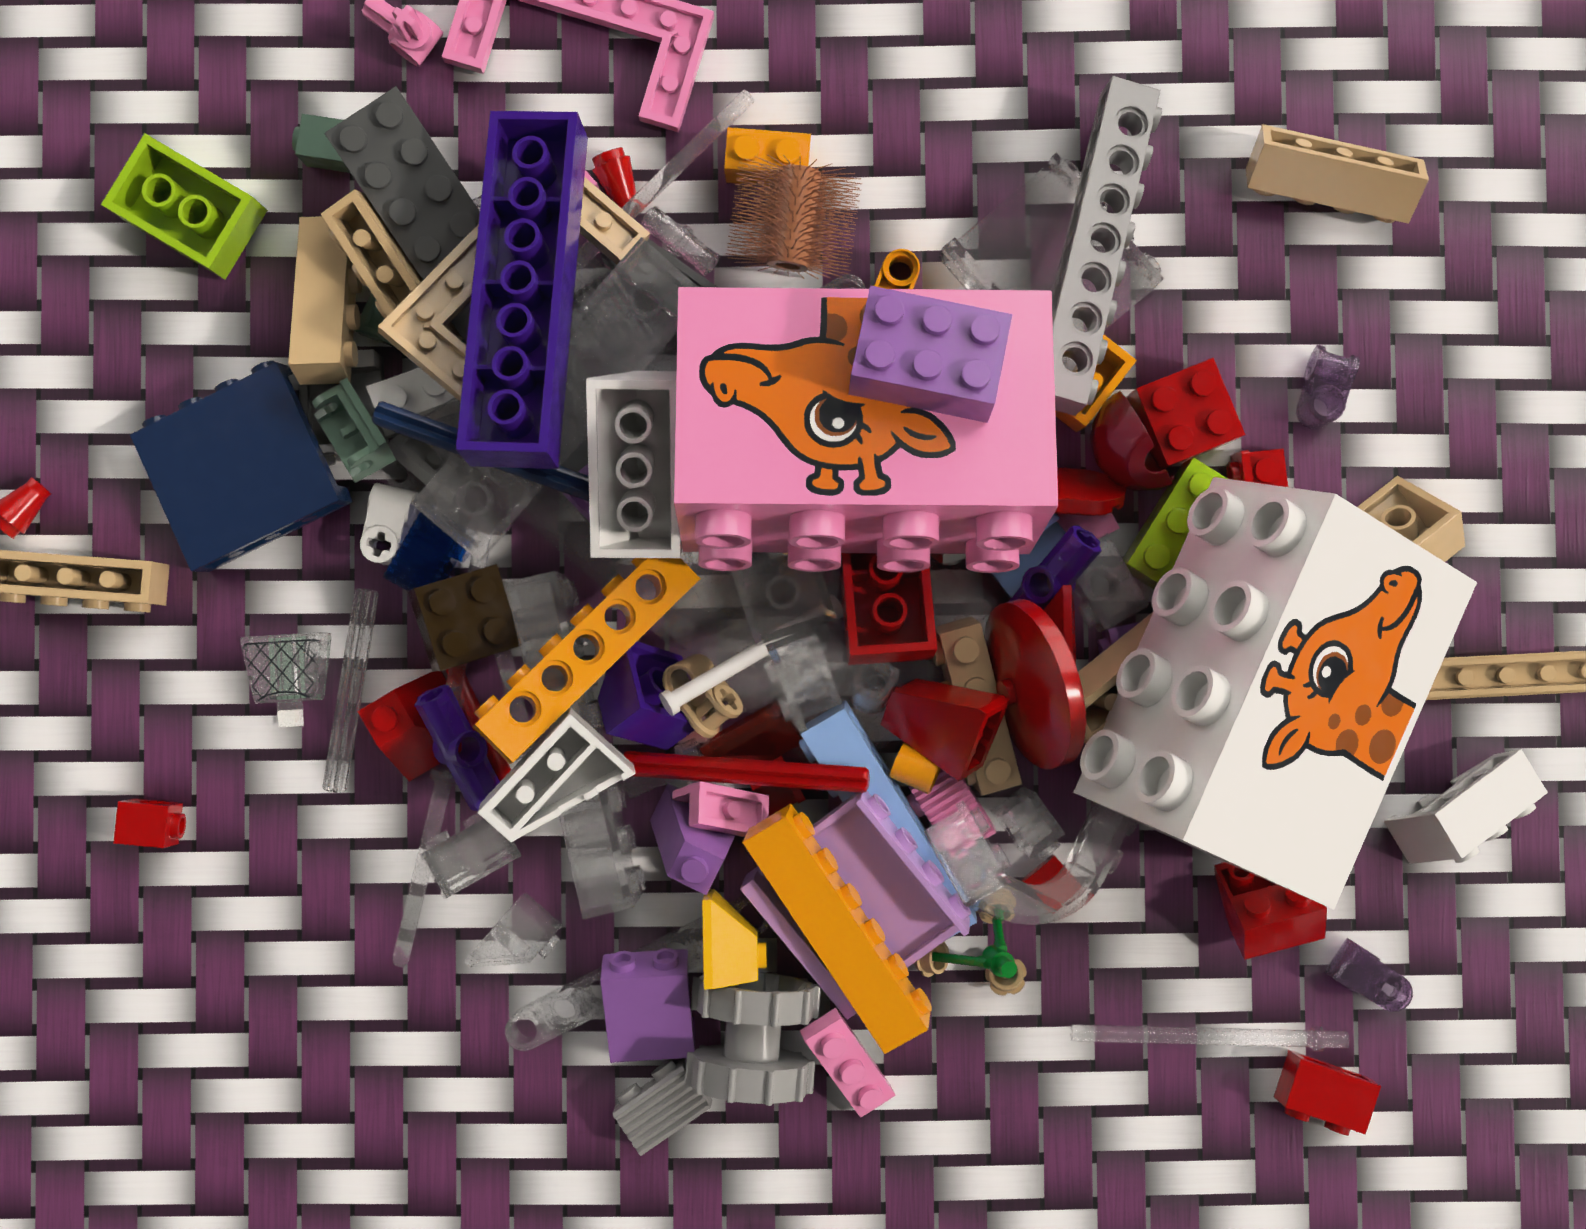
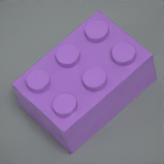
M870 285L848 394L988 423L996 402L1013 314Z

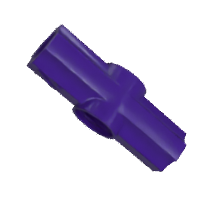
M1079 525L1071 526L1038 566L1031 567L1025 572L1022 577L1021 587L1008 602L1026 599L1044 610L1063 585H1072L1074 592L1076 581L1102 552L1100 548L1101 542L1092 532L1086 531ZM1047 577L1050 579V583H1051V588H1050V589L1048 588V585H1047Z
M441 685L427 690L420 695L414 705L434 741V757L439 763L447 765L470 810L478 811L480 803L500 781L487 758L488 745L486 740L478 732L472 730L450 686ZM460 742H461V743H462V750H461V752H460V754H459V753H458V747H459Z

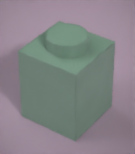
M302 113L300 127H295L292 136V147L295 155L307 167L351 173L324 134L343 120Z

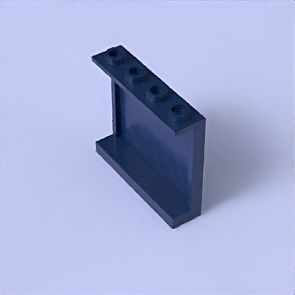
M275 361L260 363L251 369V375L241 380L230 379L215 386V393L204 398L194 397L185 400L178 405V411L168 416L157 415L142 423V429L130 434L191 571L210 572L353 503L347 487L338 486L289 380L288 376L293 373L287 365Z

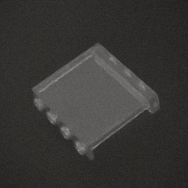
M1056 152L1043 169L958 240L953 238L942 248L939 259L966 290H1050L1053 293L1081 177L1079 170L1070 160L1065 159L1063 161ZM1100 202L1101 207L1106 211L1108 209L1107 204ZM1134 236L1129 246L1123 249L1121 260L1126 262V269L1120 285L1114 288L1112 300L1117 301V308L1109 326L1106 325L1105 330L1164 280L1160 274L1161 267L1150 254H1143L1133 242ZM1091 240L1095 250L1105 253V249L1100 242ZM1081 279L1085 289L1096 292V288L1091 281ZM1072 318V323L1076 329L1087 332L1086 325L1082 320ZM1062 357L1064 365L1071 360V358Z

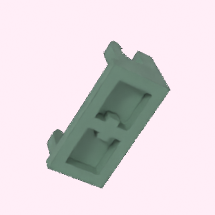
M348 378L339 381L340 384L317 396L312 401V404L316 410L320 409L314 413V416L356 483L396 461L377 425L372 422V417Z

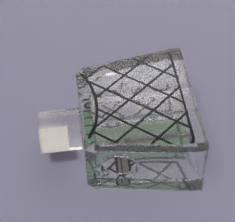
M313 632L240 637L253 700L255 704L277 703L278 727L304 726L303 701L324 699L332 640L331 633Z

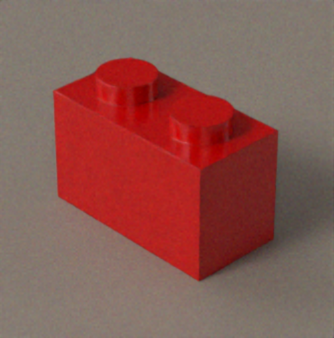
M1288 1050L1273 1097L1285 1107L1284 1113L1293 1118L1309 1122L1312 1116L1324 1120V1127L1339 1134L1349 1136L1350 1130L1366 1135L1381 1085L1362 1074Z

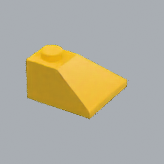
M709 889L707 895H704L702 899L704 990L758 981L759 968H767L766 942H758V930L715 889Z

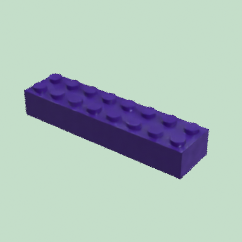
M490 111L456 442L457 452L469 466L559 469L588 137L578 112Z

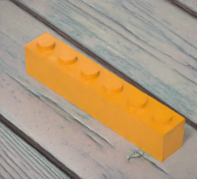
M789 804L749 828L742 843L883 1053L886 1054L928 1030L930 1012L932 1011L931 1003L925 992L921 988L915 990L907 978L909 972L900 955L897 953L892 955L885 945V935L879 923L874 918L868 919L861 909L862 901L855 887L851 883L845 884L837 873L838 864L833 854L826 847L821 849L813 837L815 830L809 818L803 812L797 813L793 805Z

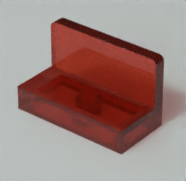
M778 698L719 731L699 749L704 756L771 761L800 745L799 740L803 738Z

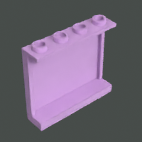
M868 791L864 793L856 792L813 824L815 830L813 837L821 849L826 847L833 854L838 864L837 873L845 884L851 883L855 887L862 901L861 909L868 919L874 918L879 923L885 935V945L892 955L894 953L899 954L908 968L958 931L964 937L969 934V916L971 911L959 894L951 895L943 885L944 877L938 867L931 860L925 863L917 853L916 849L918 846L912 835L904 827L898 829L888 817L891 815V812L883 799L877 794L871 796ZM757 866L746 874L740 890L848 1020L857 1012Z

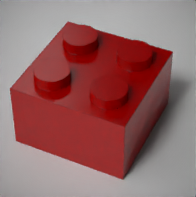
M1214 357L1138 387L1126 396L1152 439L1155 447L1149 452L1161 470L1231 443L1246 435Z

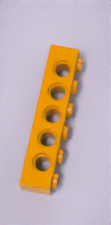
M634 558L631 563L636 569L626 579L618 573L600 591L606 598L595 609L587 603L569 621L575 628L564 639L556 633L538 651L544 658L534 668L530 669L524 664L506 682L512 689L500 700L493 694L474 712L480 720L472 727L509 764L513 763L701 579L681 558ZM638 579H648L654 584L656 588L654 599L645 600L637 594L635 586ZM617 608L623 612L626 618L623 629L614 630L606 624L605 612L607 609ZM577 638H587L592 641L595 646L593 659L582 660L575 655L573 645ZM556 668L562 672L564 685L561 690L550 691L543 685L542 673L545 669ZM524 698L531 703L533 715L528 722H518L512 718L509 708L514 699Z

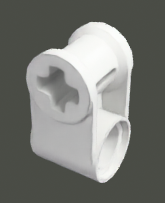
M381 483L373 485L368 498L367 516L360 539V549L368 560L382 565H394L403 559L411 527L418 510V492ZM386 540L391 543L389 551L376 549L378 541Z

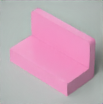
M702 781L672 791V800L689 803V827L745 837L749 828L769 817V795Z

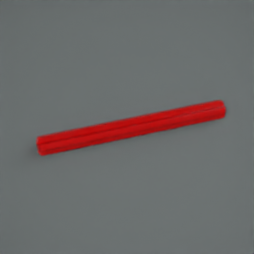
M626 751L623 754L634 764L636 774L633 776L858 793L866 792L870 782L869 769L866 767Z

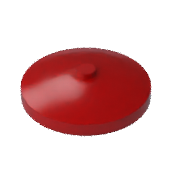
M1017 599L999 604L991 611L988 617L984 638L996 681L997 694L1004 695L1010 699L1004 714L1010 738L1019 751L1037 767L1048 770L1072 763L1080 754L1084 744L1086 709L1080 677L1070 649L1056 624L1037 604L1026 599Z

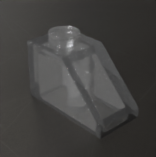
M525 892L471 952L464 963L469 967L530 963L537 954L545 959L561 940L555 933L563 924Z

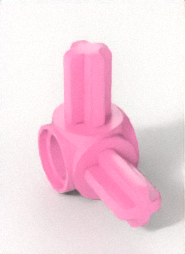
M365 0L363 16L389 34L390 46L417 67L421 66L443 36V31L431 19L409 5L400 9L398 7L394 8L384 0Z

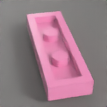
M837 1008L832 1009L800 1030L805 1043L860 1118L896 1096L890 1083Z

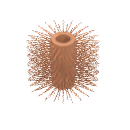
M801 156L799 165L791 164L790 162L789 165H784L773 157L771 158L783 166H778L769 161L766 162L778 168L759 162L755 163L763 167L750 165L771 171L759 170L753 167L743 168L764 173H755L743 170L746 172H740L755 175H745L750 177H744L748 178L744 180L757 182L741 183L746 185L739 186L753 188L737 189L750 191L751 193L741 192L746 194L740 197H749L754 200L737 199H741L739 201L743 202L751 201L760 204L745 202L742 204L756 207L735 206L754 209L755 211L749 209L742 210V212L736 214L753 216H737V218L756 221L730 219L752 223L742 224L734 222L733 224L753 228L738 227L739 229H749L752 231L732 230L748 233H733L734 235L751 237H733L748 241L730 239V241L749 244H733L748 248H727L741 249L744 251H728L747 254L736 256L756 259H730L756 260L758 262L735 263H766L745 267L768 265L770 267L764 269L775 268L777 269L775 272L778 270L787 271L788 276L789 272H797L803 279L804 277L799 272H806L813 276L807 270L817 274L820 273L813 270L828 274L832 273L822 270L838 273L843 272L824 268L848 270L831 267H846V265L831 262H847L827 258L845 259L831 255L850 257L848 255L832 253L831 251H845L831 248L845 250L852 248L833 246L845 244L830 242H851L834 239H849L850 237H840L831 234L850 235L833 231L848 232L850 230L836 228H849L848 225L856 224L833 221L849 220L844 217L854 218L833 213L856 214L839 212L841 210L852 211L847 209H851L848 207H853L839 204L855 203L846 201L851 199H844L852 195H841L842 193L840 192L855 194L850 193L853 192L850 190H859L860 188H841L843 186L853 187L849 186L853 184H840L836 182L855 183L848 182L847 180L861 178L833 177L855 173L821 174L841 169L818 171V169L828 165L817 169L810 167L811 165L804 166L801 165ZM751 178H761L764 180H756ZM828 178H841V179H847V180H834V179H828ZM749 184H755V185L764 186V187H755V186H752V185H749ZM831 188L844 189V190H847V191H839V190H834V189H831ZM747 195H757L760 197H751ZM833 199H840V200H843V201H846V202L837 201V200H833ZM831 206H841L845 208H836ZM743 212H753L756 214H746ZM833 216H838L844 219L834 218ZM829 223L843 224L846 226L832 225Z

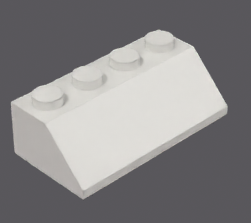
M631 371L586 379L591 558L681 557L682 543L674 505L677 371Z

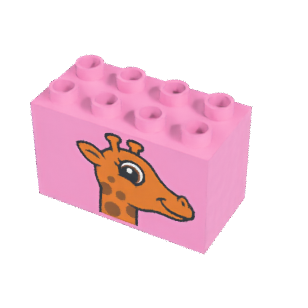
M678 287L674 505L683 552H699L698 565L704 569L715 571H738L750 568L752 566V552L788 553V567L807 572H822L840 568L841 553H877V568L889 572L925 570L930 567V554H966V568L974 572L1000 573L1019 568V554L1031 553L1058 507L1052 291L891 289L1013 314L995 406L988 423L848 394L869 289Z

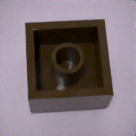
M497 564L407 591L433 672L446 670L522 646Z

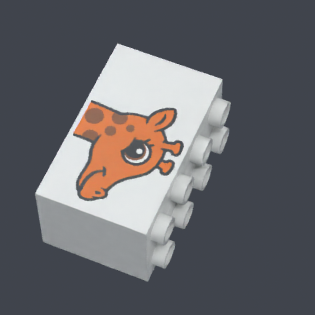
M1213 477L1209 488L1196 498L1189 510L1187 524L1190 531L1173 569L1162 576L1152 595V608L1154 612L1137 650L1131 652L1124 659L1116 677L1117 698L1112 710L1107 715L1103 730L1098 731L1088 740L1082 751L1080 759L1082 774L1073 793L1334 910L1477 582L1337 494Z

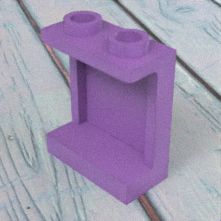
M663 948L657 951H619L603 955L600 982L610 1063L687 1058V1052H694L696 1029L695 1018L692 1017L688 950Z

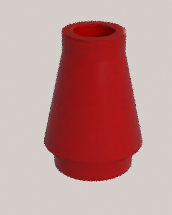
M623 148L611 149L593 157L592 161L595 168L592 169V172L608 197L624 211L639 206L631 158L625 155Z
M31 477L25 484L0 499V530L12 539L20 532L25 534L42 505L52 493Z

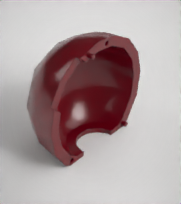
M1121 391L1113 394L1105 401L1093 420L1090 439L1097 466L1117 485L1132 491L1160 490L1173 485L1172 480L1175 479L1174 476L1169 477L1166 469L1161 470L1149 451L1155 446L1137 413Z

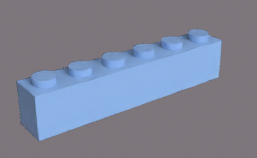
M844 700L804 724L800 734L803 739L799 740V744L807 759L811 763L817 760L819 764L866 767L869 769L870 782L867 791L871 796L877 794L883 799L891 812V815L888 817L898 829L904 827L912 835L918 846L916 851L925 863L931 860L938 867L944 877L943 885L951 895L957 893L964 899L971 911L969 916L970 926L977 923L976 910L933 843L928 831L912 809L897 781L889 777L890 770L848 702ZM827 790L833 798L839 795L842 802L856 793Z

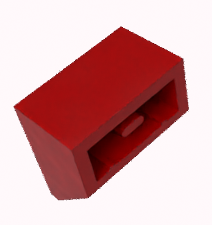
M1223 862L1214 865V872L1228 925L1244 960L1325 939L1326 906L1229 863Z

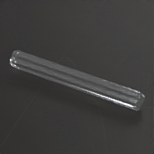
M358 588L354 591L322 785L323 790L328 792L343 793L347 790L359 719L357 711L361 707L379 594L375 590Z

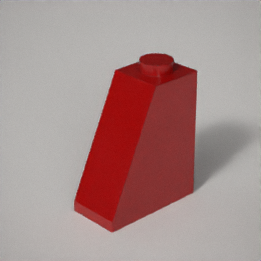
M916 678L901 687H894L889 692L884 701L886 709L880 725L953 778L961 781L983 767L1010 699L1000 694Z

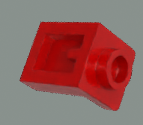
M1284 448L1254 452L1244 450L1230 456L1231 462L1227 463L1226 468L1228 479L1288 487Z

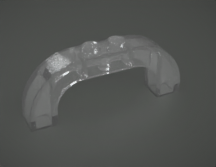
M1094 802L1063 868L1056 876L1045 883L1032 885L1019 881L998 869H988L970 908L992 919L1012 924L1038 925L1068 917L1093 898L1108 873L1113 874L1123 856V851L1119 850L1124 837L1125 835L1130 836L1139 822Z

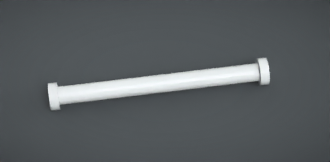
M831 594L823 599L822 605L672 692L666 689L659 693L664 708L671 716H674L680 712V706L832 618L835 621L844 616L842 605Z

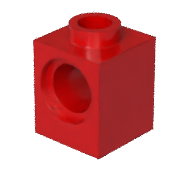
M135 798L118 801L113 844L156 848L178 845L179 839L183 837L186 829V815L182 813L183 803Z

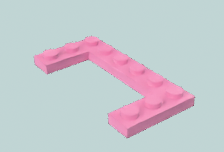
M459 0L442 54L444 62L484 74L507 0ZM518 0L661 43L638 116L641 122L679 133L714 20V11L679 0Z

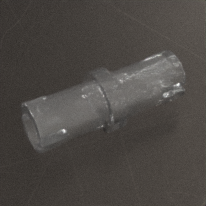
M657 206L650 208L642 218L640 225L665 244L667 252L675 257L679 255L704 276L709 274L717 265L720 259L718 253L697 239L690 227L687 225L681 226L679 223H676Z

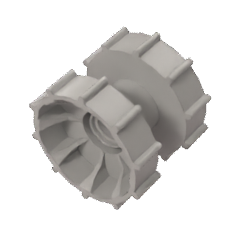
M759 972L758 981L704 990V974L700 977H693L691 1010H697L702 1014V1018L725 1021L726 1030L724 1044L700 1045L694 1052H687L685 1085L691 1086L696 1091V1095H705L725 1100L727 1103L740 1102L772 1106V1104L793 1101L803 1102L806 1094H813L815 1061L808 1060L802 1055V1052H793L780 1048L781 1026L809 1025V1021L812 1018L818 1019L821 987L809 982L807 978H797L776 972Z

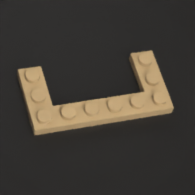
M584 177L580 234L617 266L622 268L648 241L650 232ZM479 224L378 325L379 334L460 402L466 344L451 333L446 326L471 301Z

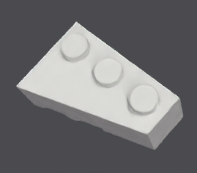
M570 707L480 803L478 814L506 839L513 842L560 816L562 812L584 800L587 801L593 798L599 792L620 780L636 774L633 763Z
M1522 749L1490 756L1451 780L1452 787L1433 800L1430 795H1426L1418 800L1417 803L1421 809L1413 814L1400 817L1393 815L1385 820L1384 823L1409 864L1453 859L1456 863H1461L1479 853L1478 846L1484 841H1489L1503 835L1508 830L1506 824L1510 821L1533 812L1536 809L1534 803L1548 792Z

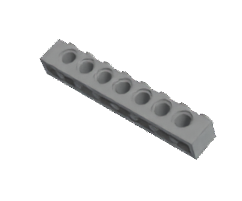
M1112 76L1099 97L1052 293L1055 410L1074 416L1087 404L1091 405L1098 390L1099 382L1093 379L1096 365H1101L1107 351L1108 341L1103 339L1106 325L1109 326L1117 308V301L1112 300L1114 288L1120 285L1126 269V262L1121 260L1123 249L1129 246L1135 231V223L1130 222L1133 209L1139 206L1144 192V184L1139 183L1142 170L1145 171L1150 163L1153 146L1148 145L1150 134L1154 133L1157 129L1162 115V108L1157 107L1161 90L1116 76ZM1119 126L1128 129L1132 136L1122 133ZM1109 164L1118 166L1123 175L1115 173ZM1100 202L1109 204L1114 213L1106 212L1101 207ZM1091 240L1100 242L1105 249V253L1095 250ZM1081 279L1091 281L1096 288V292L1085 289ZM1072 318L1082 320L1086 325L1087 332L1076 329L1072 323ZM1062 357L1071 358L1076 363L1078 372L1069 371L1064 366Z

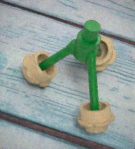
M988 886L976 895L974 903L976 912L979 913L982 921L993 924L995 938L993 945L986 947L981 956L975 957L949 954L948 946L943 942L913 963L916 969L921 971V975L931 977L934 974H941L947 968L948 963L976 966L986 969L985 977L990 982V988L994 993L1005 996L1007 993L1017 994L1025 985L1024 977L1027 971L1021 960H1015L1007 952L1002 923L1012 916V909L1015 906V899L1013 896H1010V891L1000 886Z

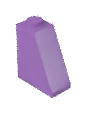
M668 783L650 819L667 876L707 895L735 835L689 827V803L672 800V791L679 788Z

